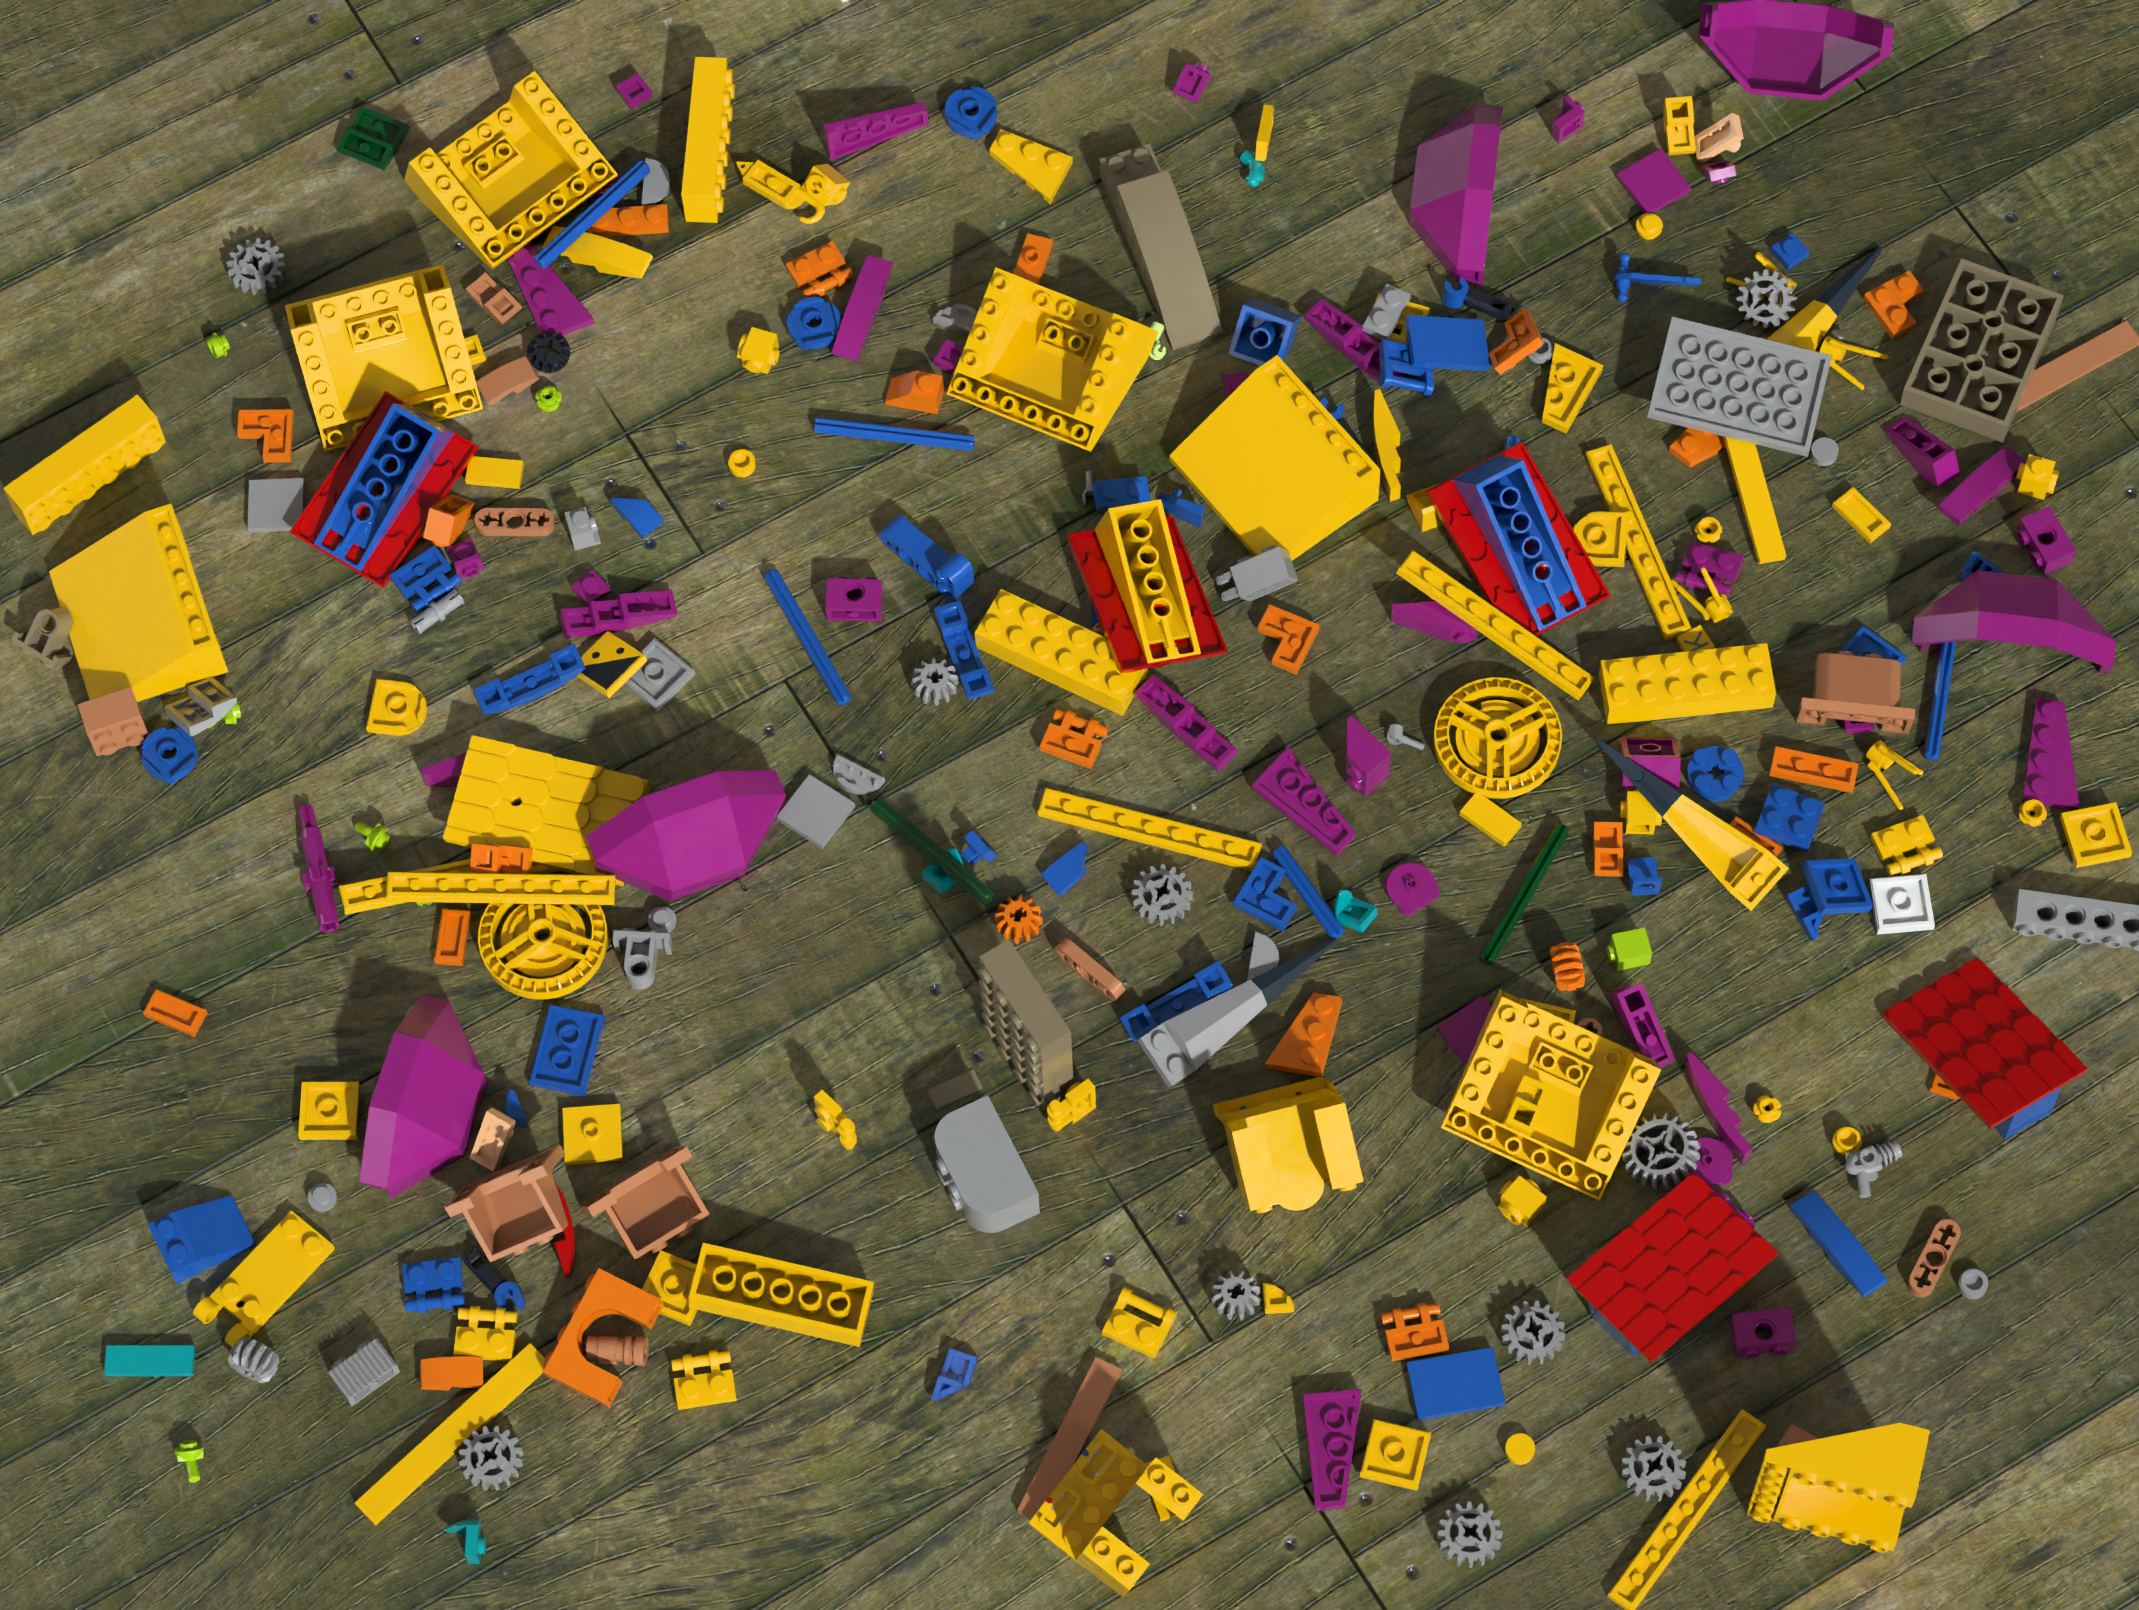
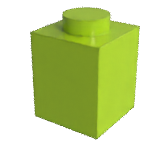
M1645 927L1611 935L1610 945H1607V955L1609 961L1615 963L1617 971L1650 964L1652 950Z

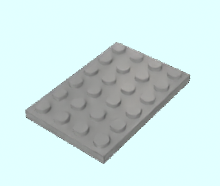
M1672 317L1647 418L1808 457L1832 355Z

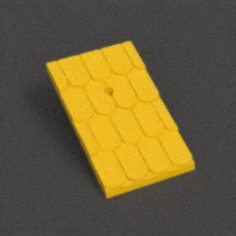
M472 735L443 839L446 842L472 848V843L533 847L532 864L575 875H604L595 871L596 860L586 835L640 798L647 796L651 783L638 776L611 771L603 767L559 758L548 753L516 747L514 744ZM616 879L615 885L623 887L624 882Z

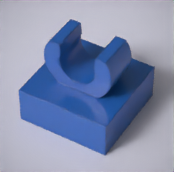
M972 830L964 837L970 846L961 855L968 863L970 862L974 865L981 858L991 862L998 856L994 849L977 832Z

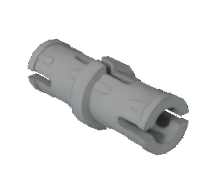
M453 589L436 603L432 601L428 604L429 608L413 619H410V624L414 630L417 629L416 632L420 635L436 622L444 621L446 615L464 604V600L457 590Z

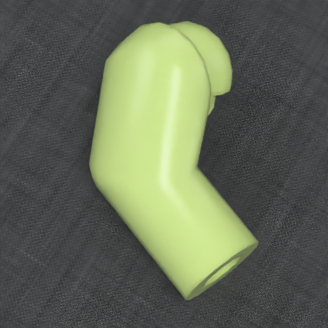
M1153 322L1150 328L1159 332L1149 357L1154 360H1160L1166 354L1165 346H1162L1159 341L1165 327L1158 322Z

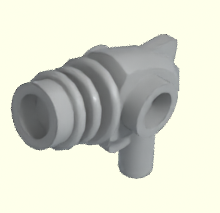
M1888 1141L1886 1144H1881V1146L1876 1144L1875 1148L1871 1145L1857 1152L1845 1154V1170L1849 1174L1857 1176L1859 1196L1861 1198L1871 1196L1869 1181H1875L1878 1178L1877 1172L1882 1170V1166L1887 1167L1888 1163H1892V1160L1896 1162L1898 1158L1902 1157V1151L1897 1141Z

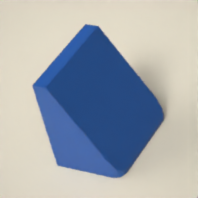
M509 1090L505 1115L516 1121L514 1127L529 1128L527 1118L514 1090Z

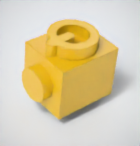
M829 164L813 166L802 188L823 206L839 204L844 200L847 195L846 190L851 182Z
M751 327L749 335L744 334L738 347L737 358L742 359L743 367L753 373L762 372L768 374L771 366H775L779 359L780 351L778 350L777 334Z
M2029 454L2026 464L2020 463L2016 479L2021 480L2017 493L2042 500L2045 499L2046 492L2053 494L2059 471L2054 470L2056 462Z
M1638 789L1627 791L1626 801H1621L1620 818H1625V834H1654L1655 826H1661V815Z
M1519 1175L1514 1182L1509 1180L1501 1189L1500 1195L1502 1196L1498 1208L1511 1223L1515 1225L1521 1223L1527 1228L1544 1209L1547 1197L1540 1192L1541 1190L1535 1182L1530 1179L1525 1180Z

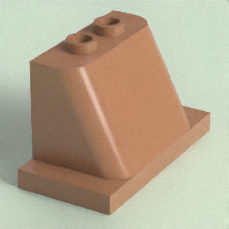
M1849 651L1817 655L1813 697H1802L1797 711L1796 722L1824 725L1826 719L1829 718L1881 724L1880 731L1908 734L1915 720V709L1900 707L1901 663L1896 660L1882 659V656L1878 654H1866L1865 657L1854 656V653Z
M559 1144L463 1186L446 1205L445 1209L450 1218L463 1213L489 1262L511 1253L514 1256L520 1255L529 1249V1245L536 1242L538 1246L552 1240L553 1235L564 1231L568 1226L552 1173L553 1168L565 1153Z
M681 1145L673 1147L579 1204L587 1216L594 1217L601 1212L604 1214L634 1260L650 1250L653 1253L662 1250L668 1245V1239L675 1235L680 1238L693 1230L691 1225L709 1215L708 1210L681 1166L683 1162L693 1157L689 1149Z

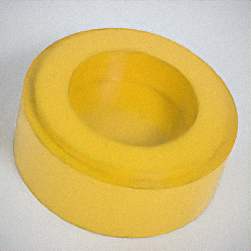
M746 449L733 451L728 458L730 472L737 477L751 475L756 467L755 457L752 452Z
M1522 1433L1512 1435L1507 1440L1505 1446V1454L1508 1460L1516 1465H1524L1532 1460L1535 1453V1444L1532 1438Z

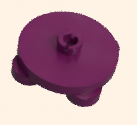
M1417 862L1406 863L1396 867L1383 882V890L1405 916L1413 915L1416 910L1426 907L1431 901H1435L1439 897L1440 891L1436 885L1434 875L1429 869Z
M1713 1138L1697 1139L1696 1141L1700 1143V1149L1697 1150L1700 1154V1160L1694 1161L1697 1169L1696 1171L1688 1170L1689 1174L1691 1175L1695 1172L1709 1187L1728 1185L1733 1177V1158L1726 1143Z

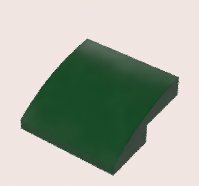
M360 106L351 128L346 127L336 151L384 171L400 148L410 127L405 123Z

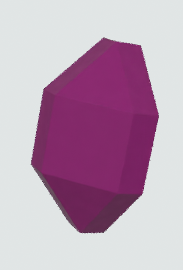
M1735 0L1702 4L1699 23V37L1748 93L1821 101L1890 56L1894 36L1893 22L1831 5L1779 0Z
M1475 104L1418 145L1409 224L1454 281L1458 283L1462 277L1468 284L1483 285L1503 106Z
M1978 570L1915 616L1911 623L1913 624L1911 644L1920 645V652L1923 653L1926 652L1929 644L1985 640L2053 648L2099 664L2098 673L2110 674L2114 665L2116 640L2057 579Z
M776 770L716 771L640 798L586 835L596 860L595 871L604 875H615V878L619 881L669 901L744 876L775 823L776 816L785 805L786 794Z
M421 995L393 1034L369 1106L359 1182L375 1188L387 1189L390 1199L464 1157L487 1087L484 1072L450 1002L447 1000Z

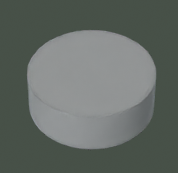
M1826 437L1819 438L1813 442L1810 456L1816 464L1829 466L1836 461L1839 448L1834 440Z
M1970 1268L1965 1270L1958 1280L1959 1292L1968 1299L1981 1298L1988 1288V1278L1979 1269Z

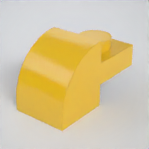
M1692 96L1665 98L1663 120L1668 156L1695 154Z
M1523 1075L1513 1100L1508 1106L1503 1125L1531 1136L1543 1109L1542 1106L1550 1086Z

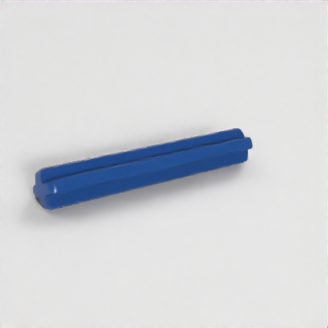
M1283 845L1273 851V858L1280 867L1286 869L1285 875L1331 939L1341 937L1344 934V927L1289 850Z

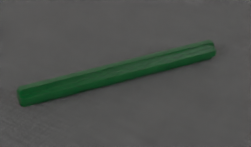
M881 798L872 802L870 808L872 813L980 903L986 905L993 900L995 895L993 890Z
M1556 823L1481 951L1479 960L1489 966L1493 965L1566 839L1569 831L1567 826Z

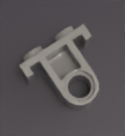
M623 928L613 932L615 952H621V947H626L624 970L629 985L638 990L650 987L655 979L658 949H665L666 954L672 955L673 943L671 934L658 929L651 930L650 932H639L633 928ZM638 968L646 969V971L640 975L633 973Z

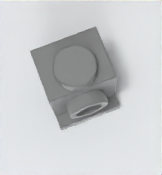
M586 507L564 512L575 551L601 544L594 515L588 516Z

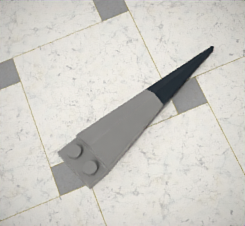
M1332 939L1173 1017L1137 1040L1167 1087H1172L1197 1070L1330 949L1337 939Z

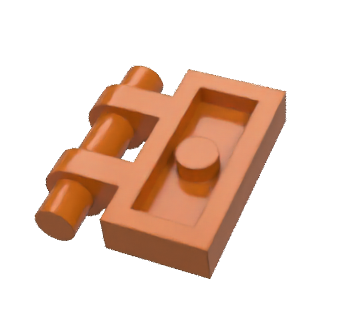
M833 241L785 264L787 272L798 289L809 285V288L802 291L805 298L821 297L825 295V291L835 286L841 287L846 284L847 280L854 277L850 267L843 271L839 270L845 267L846 263ZM829 274H830V276H831V277H829V278H827V279H825V280H823V281H821V282L818 281L819 279H821V278H823V277H825V276H827V275H829Z
M1057 709L1053 720L1062 724L1061 726L1049 724L1039 746L1040 751L1092 769L1102 747V741L1094 737L1098 735L1106 738L1109 727L1100 725V721L1095 719L1089 721L1078 717L1075 712L1069 710L1064 712ZM1075 727L1084 730L1085 733L1083 735L1070 729Z
M1424 1302L1417 1304V1307L1401 1310V1307L1391 1309V1312L1381 1314L1382 1325L1394 1323L1396 1328L1385 1330L1391 1362L1449 1351L1443 1319L1431 1322L1430 1316L1440 1314L1439 1303L1427 1305ZM1420 1318L1421 1324L1405 1327L1404 1321Z

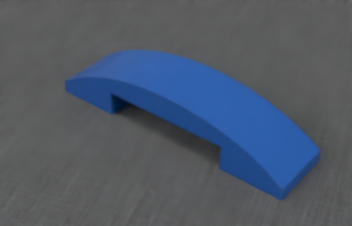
M958 600L934 608L945 646L967 699L971 700L994 693L995 689L988 671L981 660L961 601Z
M575 644L550 654L551 660L503 682H500L499 678L473 689L484 715L508 710L540 698L579 675L586 668Z
M1217 961L1194 974L1195 979L1148 1006L1142 1004L1121 1016L1120 1020L1133 1042H1138L1139 1038L1163 1022L1228 991L1233 984L1220 962Z

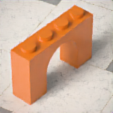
M598 1268L596 1274L592 1273L585 1284L586 1292L582 1300L578 1299L571 1310L572 1318L568 1326L564 1325L557 1336L559 1343L554 1352L550 1351L543 1362V1367L545 1368L543 1373L548 1378L610 1408L623 1382L619 1377L588 1362L583 1352V1337L587 1328L596 1319L605 1315L615 1314L626 1317L651 1330L664 1303L660 1298Z

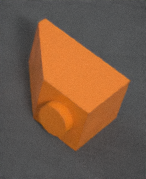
M914 371L892 378L885 399V405L938 415L944 394L943 376Z
M449 494L429 509L423 538L431 540L432 544L439 547H447L459 539L475 507V502L453 494Z

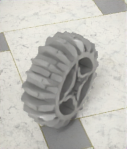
M1654 1113L1652 1121L1648 1122L1645 1117H1642L1643 1125H1635L1634 1133H1631L1623 1150L1625 1153L1622 1154V1160L1627 1163L1625 1165L1626 1171L1629 1173L1633 1172L1631 1176L1634 1181L1641 1179V1184L1644 1187H1647L1652 1182V1187L1656 1191L1659 1185L1663 1184L1664 1188L1669 1190V1183L1674 1182L1677 1186L1681 1183L1680 1177L1685 1179L1690 1176L1688 1170L1696 1171L1697 1165L1694 1161L1700 1160V1154L1697 1152L1700 1149V1143L1695 1140L1697 1138L1696 1132L1693 1130L1689 1131V1123L1681 1124L1680 1117L1676 1116L1670 1121L1669 1114L1665 1113L1663 1118L1659 1119L1657 1114ZM1660 1134V1136L1656 1138H1650L1654 1135ZM1675 1137L1684 1144L1682 1155L1678 1154L1677 1150L1673 1148ZM1640 1148L1649 1155L1647 1167L1638 1160ZM1666 1149L1665 1153L1656 1154L1658 1150ZM1671 1165L1669 1168L1662 1169L1664 1166Z

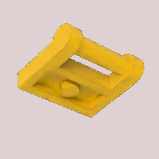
M1124 1287L1102 1330V1335L1155 1359L1175 1321L1178 1311L1170 1307L1167 1310L1133 1294V1290ZM1127 1304L1163 1320L1160 1327L1124 1311Z

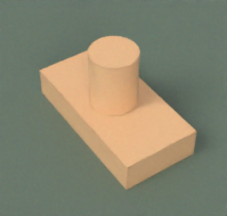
M1731 113L1694 136L1695 152L1698 161L1705 163L1724 150L1732 153L1739 150L1741 140L1744 139L1739 115Z
M493 1107L487 1110L470 1159L493 1172L500 1167L509 1139L514 1134L513 1128L516 1121Z

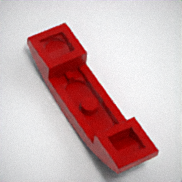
M557 1186L568 1226L563 1231L566 1240L556 1242L555 1245L565 1278L567 1279L572 1277L575 1266L576 1237L569 1208L561 1190Z

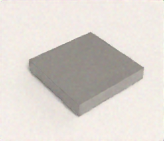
M304 478L249 480V533L290 531L304 511Z
M653 638L640 651L645 655L647 662L623 685L658 712L695 675V670L657 639Z
M809 774L776 817L777 821L823 849L853 811L855 803Z

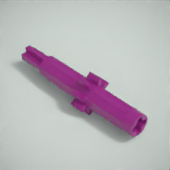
M308 804L306 807L300 806L298 808L302 827L300 834L308 873H302L303 885L306 892L312 891L320 931L332 932L340 926L332 886L338 885V880L334 867L328 868L321 830L317 827L313 805Z

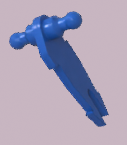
M1625 252L1620 255V266L1617 268V274H1614V280L1617 281L1616 287L1619 289L1617 300L1620 303H1624L1628 299L1627 289L1630 288V282L1700 286L1701 284L1700 278L1631 273V268L1628 266L1630 255Z

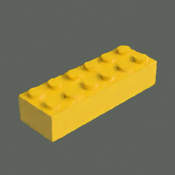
M695 57L681 192L686 222L718 223V215L723 213L724 197L721 196L722 190L726 189V174H724V167H728L726 144H730L731 130L728 128V123L733 118V106L730 104L731 99L735 97L733 69L728 68L727 58Z
M138 394L5 486L3 489L14 514L32 535L47 529L54 520L70 513L74 506L83 500L91 498L97 490L106 484L114 482L121 473L127 469L134 468L141 459L150 453L157 452L166 443L157 416Z
M1000 589L975 631V644L978 649L1121 716L1126 712L1135 696L1134 693L1139 689L1148 674V669L1120 674L1104 636L1003 589Z
M1767 643L1601 660L1599 670L1607 725L1773 708L1776 696Z
M703 1243L689 1293V1308L860 1347L874 1292V1282Z

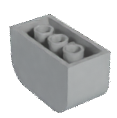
M988 1095L948 1113L940 1120L935 1130L937 1154L935 1162L938 1168L936 1172L942 1185H948L951 1193L949 1198L956 1211L960 1209L966 1221L973 1228L985 1233H996L1040 1213L1039 1193Z

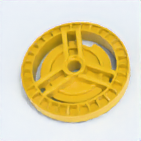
M1491 677L1464 685L1445 701L1435 722L1434 748L1438 762L1445 774L1464 790L1473 794H1481L1487 798L1505 799L1530 792L1550 776L1560 756L1562 730L1557 712L1542 693L1518 680ZM1503 698L1520 703L1526 708H1522L1521 706L1515 703L1504 700H1489L1481 702V710H1477L1471 707L1470 705L1472 703L1484 699ZM1460 712L1464 713L1462 718L1457 717ZM1535 714L1538 719L1534 720L1531 715ZM1451 725L1457 727L1456 747L1462 760L1466 763V765L1469 766L1471 769L1466 767L1457 758L1456 754L1452 749L1449 739V730L1451 728ZM1543 727L1547 742L1544 753L1530 769L1518 774L1526 769L1535 759L1540 744L1539 729ZM1500 735L1504 739L1497 741L1492 736Z
M489 903L486 907L478 929L480 955L488 973L495 982L515 995L529 999L544 1000L570 994L582 987L594 976L605 958L608 947V928L600 905H577L591 922L592 937L590 940L586 938L585 926L580 915L570 905L564 904L561 907H557L552 904H522L507 917L501 931L502 948L496 952L495 936L497 928L507 912L517 904ZM541 934L550 935L546 940L537 939ZM584 948H588L585 955L582 954ZM504 957L508 961L505 965L501 962V959ZM516 969V970L519 971L520 973H522V974H524V975H527V976H530V977L545 978V979H534V978H528V977L520 976L519 974L513 972V970Z

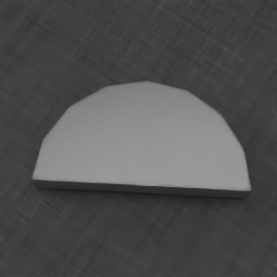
M645 158V163L649 165L650 173L643 180L642 206L656 205L655 203L668 196L671 187L669 172L660 162Z
M954 304L953 307H947L944 310L940 309L933 317V323L969 336L978 312L968 305Z
M836 753L833 761L834 777L838 785L847 792L857 795L869 794L878 790L885 783V778Z
M1255 932L1247 981L1279 966V952L1275 943L1266 935Z

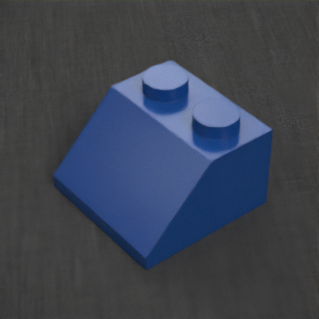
M1251 297L1242 306L1228 354L1262 366L1276 355L1284 362L1295 339L1301 315Z

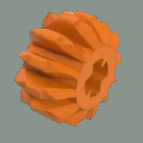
M1020 894L1018 901H1013L1011 897H1008L1007 905L999 904V913H996L994 918L995 922L998 923L996 930L998 933H1003L1005 941L1014 937V943L1016 944L1019 943L1020 938H1024L1029 943L1031 940L1030 934L1038 936V926H1042L1043 918L1039 916L1041 908L1034 906L1032 898L1023 902V896ZM1018 917H1021L1020 922H1016Z
M1574 942L1559 943L1556 946H1552L1550 949V959L1557 988L1560 991H1573L1576 988L1583 987L1585 976L1579 947Z

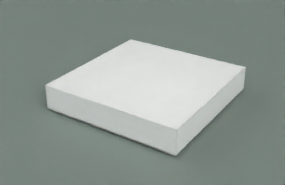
M1926 874L1872 878L1869 880L1877 935L1934 930L1935 923Z

